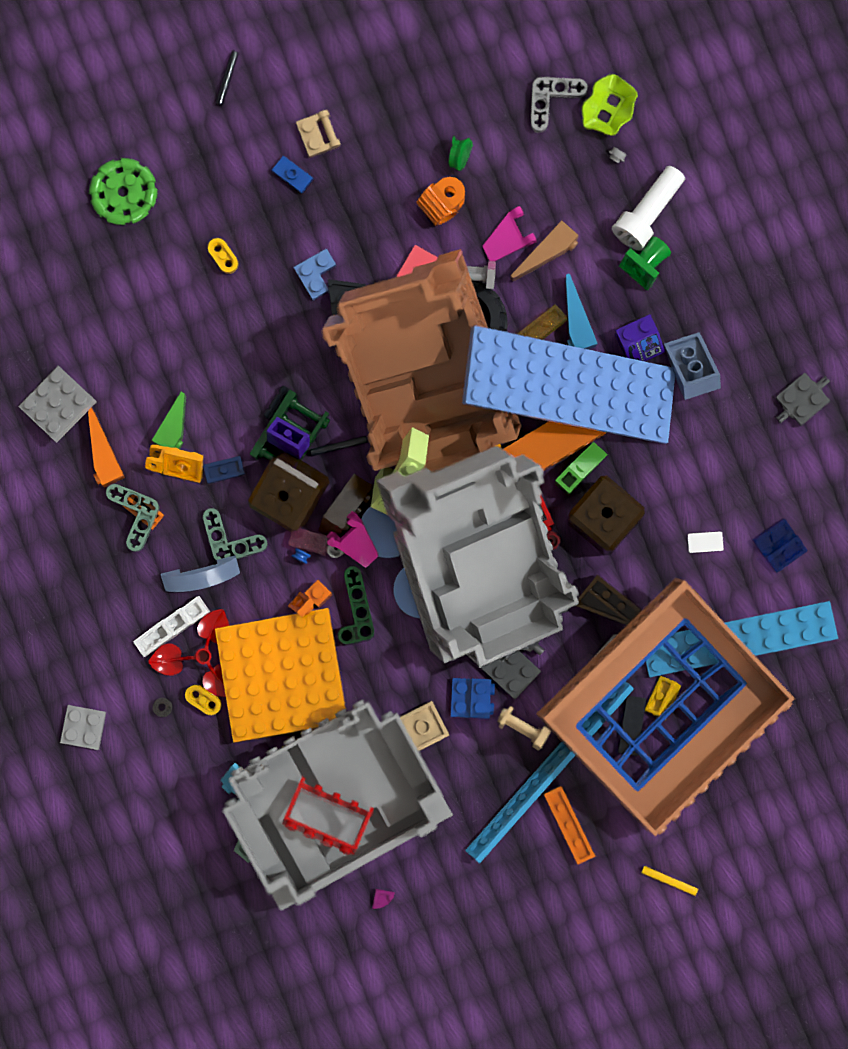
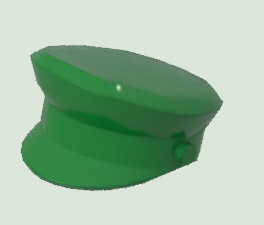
M453 136L449 156V166L451 168L461 171L465 167L473 147V142L470 138L457 140Z

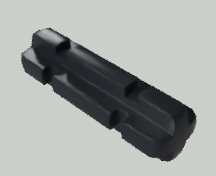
M281 386L279 394H276L269 405V409L264 413L266 419H272L290 389L288 387Z

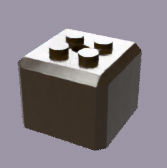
M286 452L280 453L270 460L248 499L250 508L286 530L294 532L308 522L330 483L329 478L302 460ZM281 490L288 493V500H282L279 497Z
M600 476L569 512L567 517L568 525L603 555H612L642 520L645 509L643 505L611 478ZM604 508H610L613 515L610 518H604L601 511Z

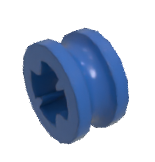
M295 548L296 553L292 554L291 557L307 564V558H310L311 555Z

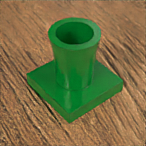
M652 236L639 255L630 248L619 267L648 291L659 275V272L654 268L671 255V251L661 239Z

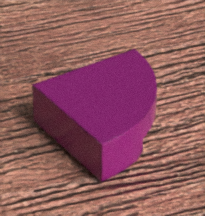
M376 889L373 908L378 909L388 905L392 901L395 892Z

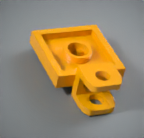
M159 445L150 446V457H147L145 462L146 469L158 473L163 472L164 475L193 482H201L204 455L183 451L178 448Z

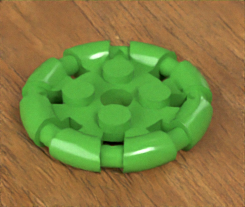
M121 158L119 161L111 160L98 169L97 175L93 176L89 188V194L92 196L91 204L100 217H105L110 223L117 225H126L125 223L129 222L136 223L149 214L150 208L155 205L157 189L154 183H156V180L151 171L146 166L140 165V162L129 158ZM123 168L124 173L117 174L116 169ZM135 171L140 173L137 178L133 175ZM105 176L108 177L106 184L102 182ZM147 185L148 190L143 191L142 186ZM123 187L129 190L128 195L124 197L118 194L119 190ZM104 193L105 198L100 199L99 194ZM140 200L145 202L142 207L137 205ZM110 205L115 208L112 213L108 211ZM123 211H131V215L124 216Z

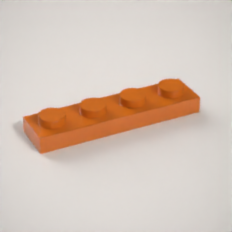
M562 786L545 793L546 801L577 865L595 857Z

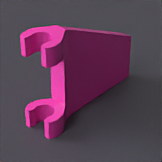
M520 206L505 216L483 245L489 261H497L537 242L533 233L523 238L514 219L524 215Z
M352 511L347 516L349 519L347 523L352 528L341 538L331 531L327 535V538H329L327 543L332 547L340 549L366 568L379 555L363 521Z

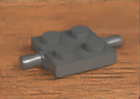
M806 373L802 374L776 396V400L782 405L784 410L776 417L777 421L779 420V423H782L790 417L800 426L804 425L830 403L829 398L822 390L824 386L830 383L829 379L824 376L816 383Z

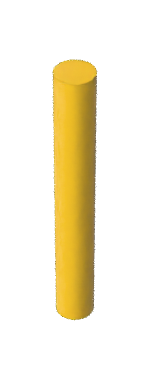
M646 866L642 869L641 873L694 896L697 894L698 888Z

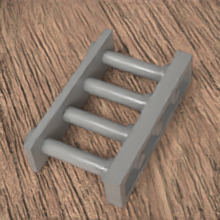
M488 261V266L484 265V267L467 266L471 280L483 281V283H486V288L494 289L496 261Z

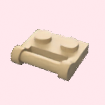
M328 110L321 111L316 115L296 122L309 158L341 146L328 118L330 116ZM321 120L330 141L327 144H324L316 123Z

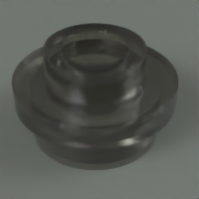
M159 698L153 704V711L159 717H166L172 711V704L166 698ZM160 704L166 705V709L164 711L159 710Z

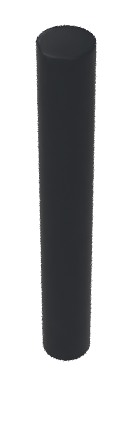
M237 51L231 52L215 103L216 105L223 106L239 55Z
M361 436L312 448L310 451L312 456L365 444L367 439L366 436Z

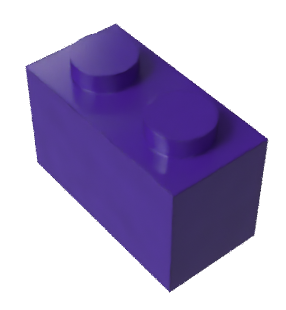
M279 417L275 418L266 431L267 442L299 460L310 446L309 434Z

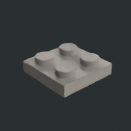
M68 705L60 743L99 750L106 712Z

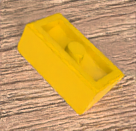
M660 676L645 707V711L659 717L675 701L681 685Z

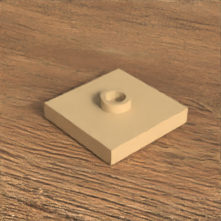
M432 701L400 717L418 751L449 736Z

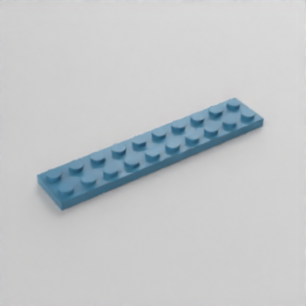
M830 601L725 622L727 627L755 656L838 639ZM690 630L674 633L667 641L682 655L699 642V639ZM663 645L646 661L649 678L685 671ZM705 646L686 659V662L693 669L714 665L719 662Z

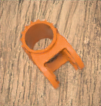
M445 177L436 184H431L422 193L416 204L435 226L441 225L456 216L458 210L463 206L465 200L464 185L457 178ZM452 193L454 196L447 197L445 194Z

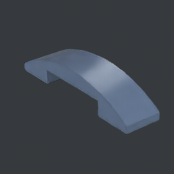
M235 555L219 559L217 564L183 573H180V569L162 573L161 578L165 591L185 592L217 585L235 577L240 573Z

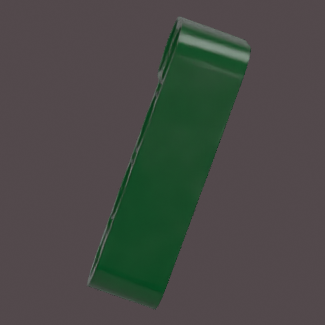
M351 566L345 570L344 577L355 625L341 628L338 638L343 645H353L369 641L375 634L361 571L357 567ZM354 571L355 574H359V576H356L357 584L361 583V585H354L350 588L349 585H353V581L348 576ZM361 590L363 596L360 599H354L352 597L353 591ZM358 609H365L367 615L364 618L357 617L356 612ZM369 627L371 634L368 637H363L360 634L362 628ZM345 631L352 633L350 641L342 639V634Z

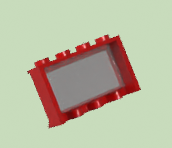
M302 777L281 824H284L288 830L302 832L309 839H318L327 847L334 846L343 854L354 855L374 808L370 807L369 811L358 807L359 803L355 800L349 803L340 799L341 795L334 792L331 795L322 791L323 787L316 784L315 787L305 784L306 778Z

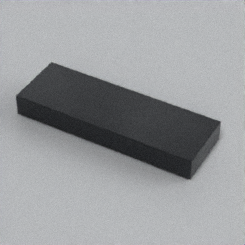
M627 696L622 729L632 740H635L641 734L646 698ZM620 737L618 753L621 754L629 746L622 737ZM635 751L631 753V755L638 756Z

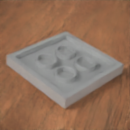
M58 366L18 407L57 443L97 401Z

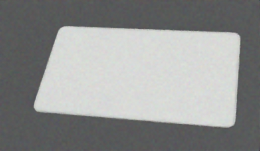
M722 532L688 534L689 552L723 551Z

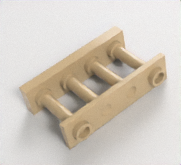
M509 707L508 710L504 708L497 721L500 723L499 728L502 729L505 724L532 739L531 742L534 743L532 747L539 751L551 730L543 727L542 730L539 728L537 730L511 715L512 707Z

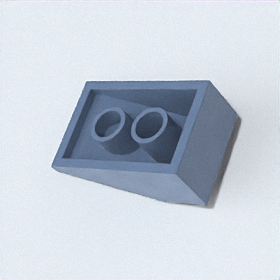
M700 332L664 344L678 387L685 400L721 388L720 373Z

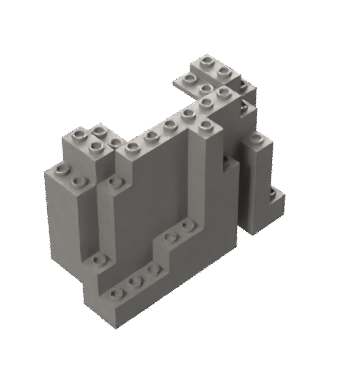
M498 446L432 473L427 468H424L408 476H403L397 471L376 480L387 515L395 521L397 531L393 532L430 651L444 663L466 654L481 667L563 630L561 624L563 619L560 612L579 604L577 588L574 585L572 586L567 581L565 574L557 569V561L551 552L553 547L546 535L548 530L542 522L541 517L543 513L538 506L541 504V490L538 485L543 483V470L541 466L524 455L514 458Z
M361 700L352 705L354 709L349 711L343 709L335 714L336 718L331 721L327 718L318 723V728L312 730L310 727L301 732L302 737L295 739L293 736L285 740L282 748L277 749V747L270 749L266 752V757L260 759L258 756L249 761L250 765L244 770L242 767H239L231 772L232 776L229 778V781L239 799L237 800L234 797L225 802L226 807L223 808V812L267 892L272 894L281 911L294 903L300 905L315 896V892L416 835L419 834L422 837L438 828L436 824L453 815L397 712L392 713V711H389L382 715V720L379 721L369 702L366 701L364 703ZM302 777L306 778L305 784L315 787L316 784L323 787L322 791L331 795L334 792L341 795L340 799L349 803L355 800L359 803L358 807L369 811L370 807L374 808L354 855L343 854L334 846L327 847L320 840L315 838L309 839L302 832L288 830L284 824H281ZM300 792L289 817L353 845L363 822V819L302 792Z

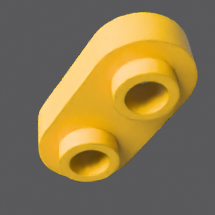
M215 238L209 242L208 251L219 268L224 273L230 274L235 272L238 268V261L225 241ZM220 246L221 251L216 252L215 247ZM226 262H232V266L226 267Z
M192 685L185 692L186 700L205 714L214 715L220 711L222 706L221 700L200 685ZM194 691L199 693L198 698L193 696ZM210 701L215 703L214 708L209 706Z

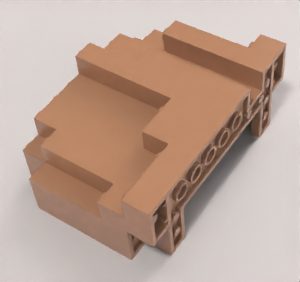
M461 249L439 255L434 262L414 267L410 274L344 293L337 306L339 314L329 317L323 327L322 336L328 342L329 347L337 345L336 352L338 357H341L344 364H347L349 368L348 376L350 381L354 382L355 396L358 400L360 399L362 415L368 421V441L371 448L367 454V460L369 465L373 466L374 471L394 465L397 466L401 455L403 439L412 427L429 435L426 462L423 469L427 468L432 473L493 448L495 445L518 438L521 429L518 415L462 404L471 327H488Z

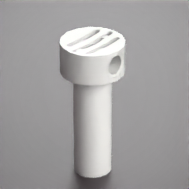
M667 166L632 213L623 212L618 221L612 226L611 229L615 236L632 249L642 250L654 234L650 226L685 181L684 175L676 168Z

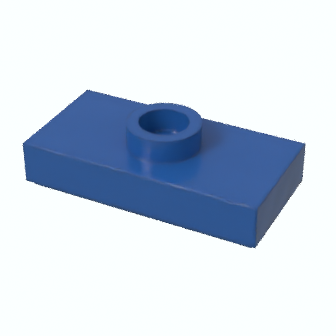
M282 156L272 169L273 173L301 194L313 181V177L285 156Z

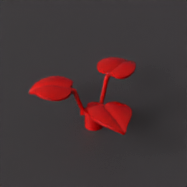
M223 609L212 611L200 620L197 628L198 635L202 638H207L205 647L197 650L195 656L181 657V650L178 646L171 643L164 644L149 659L151 667L161 674L172 676L182 671L183 664L181 661L195 659L200 664H206L210 670L203 676V687L215 696L226 697L221 663L217 664L213 669L209 662L211 660V653L208 650L210 640L213 643H217L215 629L230 626L225 611Z

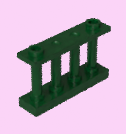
M289 390L251 450L250 456L255 460H258L259 457H265L269 461L276 457L266 447L269 443L267 442L266 431L275 418L279 417L309 434L310 446L300 458V460H303L321 429H326L330 422V419H328L329 413L325 411L323 416L318 415L300 404L296 399L297 394ZM289 409H295L317 422L318 424L314 431L311 433L288 419L286 414Z

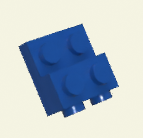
M453 678L451 717L489 719L490 715L494 714V703H490V696L495 693V684H491V679Z

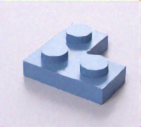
M326 248L294 267L313 301L329 292L321 275L336 267V264Z

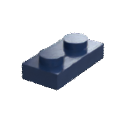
M241 456L203 465L208 484L245 475Z

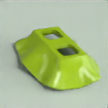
M615 74L599 79L593 85L592 95L582 105L583 126L586 129H594L607 135H615L623 124L631 120L634 103L638 96L637 91ZM610 94H614L621 99L617 107L607 103ZM601 110L612 115L608 123L598 119Z

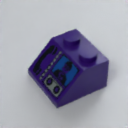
M650 314L615 330L614 335L625 358L645 362L665 353L658 329Z

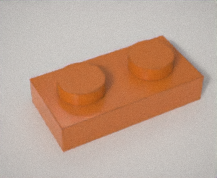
M299 592L288 607L303 617L312 611L315 602L302 592Z

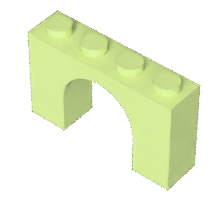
M413 427L403 439L401 455L395 470L389 467L383 468L375 477L371 501L372 508L387 515L376 480L397 471L403 476H408L423 469L426 462L429 435Z

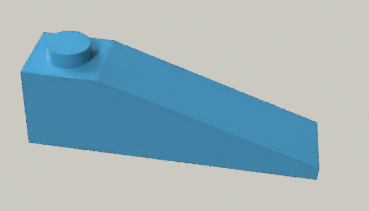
M569 273L565 277L569 338L567 344L590 350L597 347L598 343Z

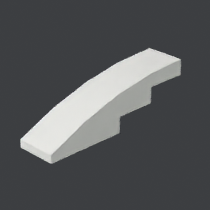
M197 596L184 607L179 608L166 619L161 620L133 642L143 657H146L196 623L210 611L201 597Z

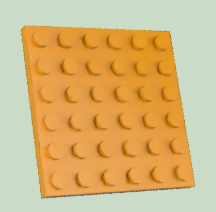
M329 608L311 611L303 617L298 614H292L215 629L233 743L304 731L310 727L315 729L319 727V722L327 718L331 721L336 718L335 714L343 709L346 710Z

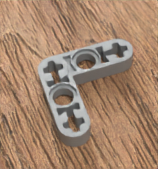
M537 78L533 83L531 128L537 133H542L547 129L549 97L582 98L587 92L586 82L581 79ZM539 83H543V86L549 87V83H552V92H549V88H543V91H539V87L536 86H539ZM562 83L565 85V90L557 92L555 85ZM568 83L571 84V88H576L580 84L581 88L584 89L580 93L577 92V89H571V93H568ZM539 100L544 101L546 107L542 110L535 107V103ZM538 114H546L542 115L541 119L542 123L545 124H542L541 128H539L537 124H534L538 121Z

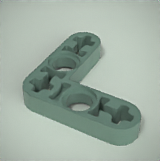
M112 484L106 490L108 499L138 512L126 544L130 550L140 551L143 549L158 515L159 504L150 497L118 484ZM118 488V492L123 495L127 491L124 496V502H121L122 497L115 496V498H112L111 490ZM136 495L138 497L136 505L128 504L129 496ZM142 498L145 499L143 501L145 504L150 505L153 502L155 510L147 512L148 509L144 506L138 509L142 503ZM146 520L148 522L146 530L138 528L139 521ZM135 530L141 534H145L144 537L139 536L138 541L140 542V545H136L135 548H133L131 540H135L137 537V534H134Z
M213 508L207 509L204 512L203 520L216 561L221 559L220 556L217 557V554L220 552L219 550L223 549L224 552L230 551L229 546H232V552L236 555V559L258 554L267 549L268 542L263 535H254L228 543L220 513ZM212 512L214 515H217L214 520L216 525L220 523V527H213L209 530L212 522L207 520V517ZM216 530L222 532V538L219 541L212 539V533ZM256 539L264 541L262 548L258 549L257 546L251 547L253 551L249 552L247 541H250V544H255ZM242 543L246 546V551L243 554H238L235 551V547L237 544ZM225 554L224 557H231V554Z

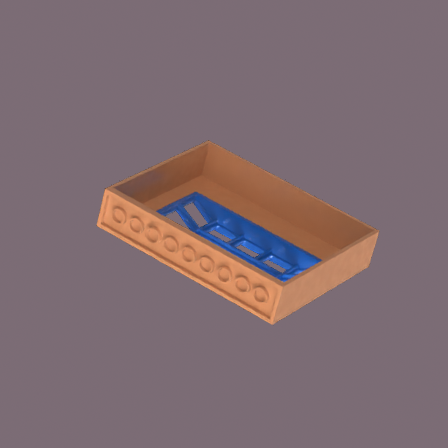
M675 578L536 715L645 830L656 836L657 834H662L667 828L666 825L671 820H676L681 815L680 811L685 806L689 807L699 793L701 794L709 787L708 784L713 779L719 778L723 773L722 770L726 766L732 765L737 759L736 756L740 752H745L750 747V742L754 738H759L768 725L775 723L778 715L782 711L788 710L795 698L687 582ZM685 625L699 639V642L680 655L667 640ZM663 645L695 681L635 740H632L601 705ZM705 646L719 662L699 676L686 662V659ZM722 667H725L738 683L721 696H718L705 680ZM701 686L714 702L696 718L683 704V701ZM679 707L692 721V724L677 739H674L661 723ZM596 710L609 723L608 728L597 741L582 727L585 720ZM657 729L670 743V746L652 761L639 745ZM614 730L629 745L617 762L602 748L603 743ZM633 751L648 764V768L636 783L622 769V765Z

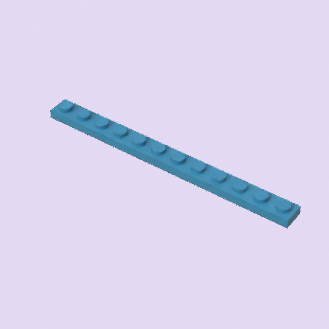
M625 681L601 707L611 716L634 688ZM596 710L585 720L582 727L593 736L606 720ZM563 742L556 747L465 850L476 861L480 863L575 756Z

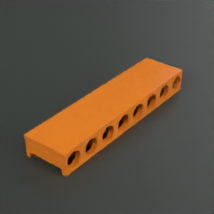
M548 421L502 450H505L514 458L524 455L532 459L536 464H539L542 470L545 471L607 432Z

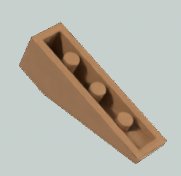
M561 221L513 272L510 280L514 282L565 254L568 250L572 251L579 243L577 242L579 235Z

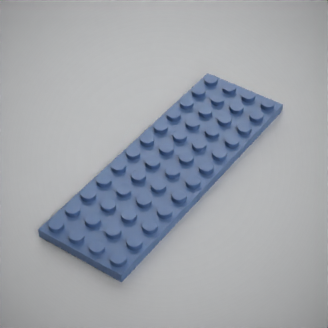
M472 326L462 404L666 444L669 438L675 373L673 368Z

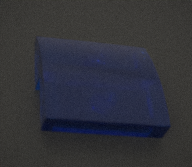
M785 518L753 539L759 551L776 573L808 551Z

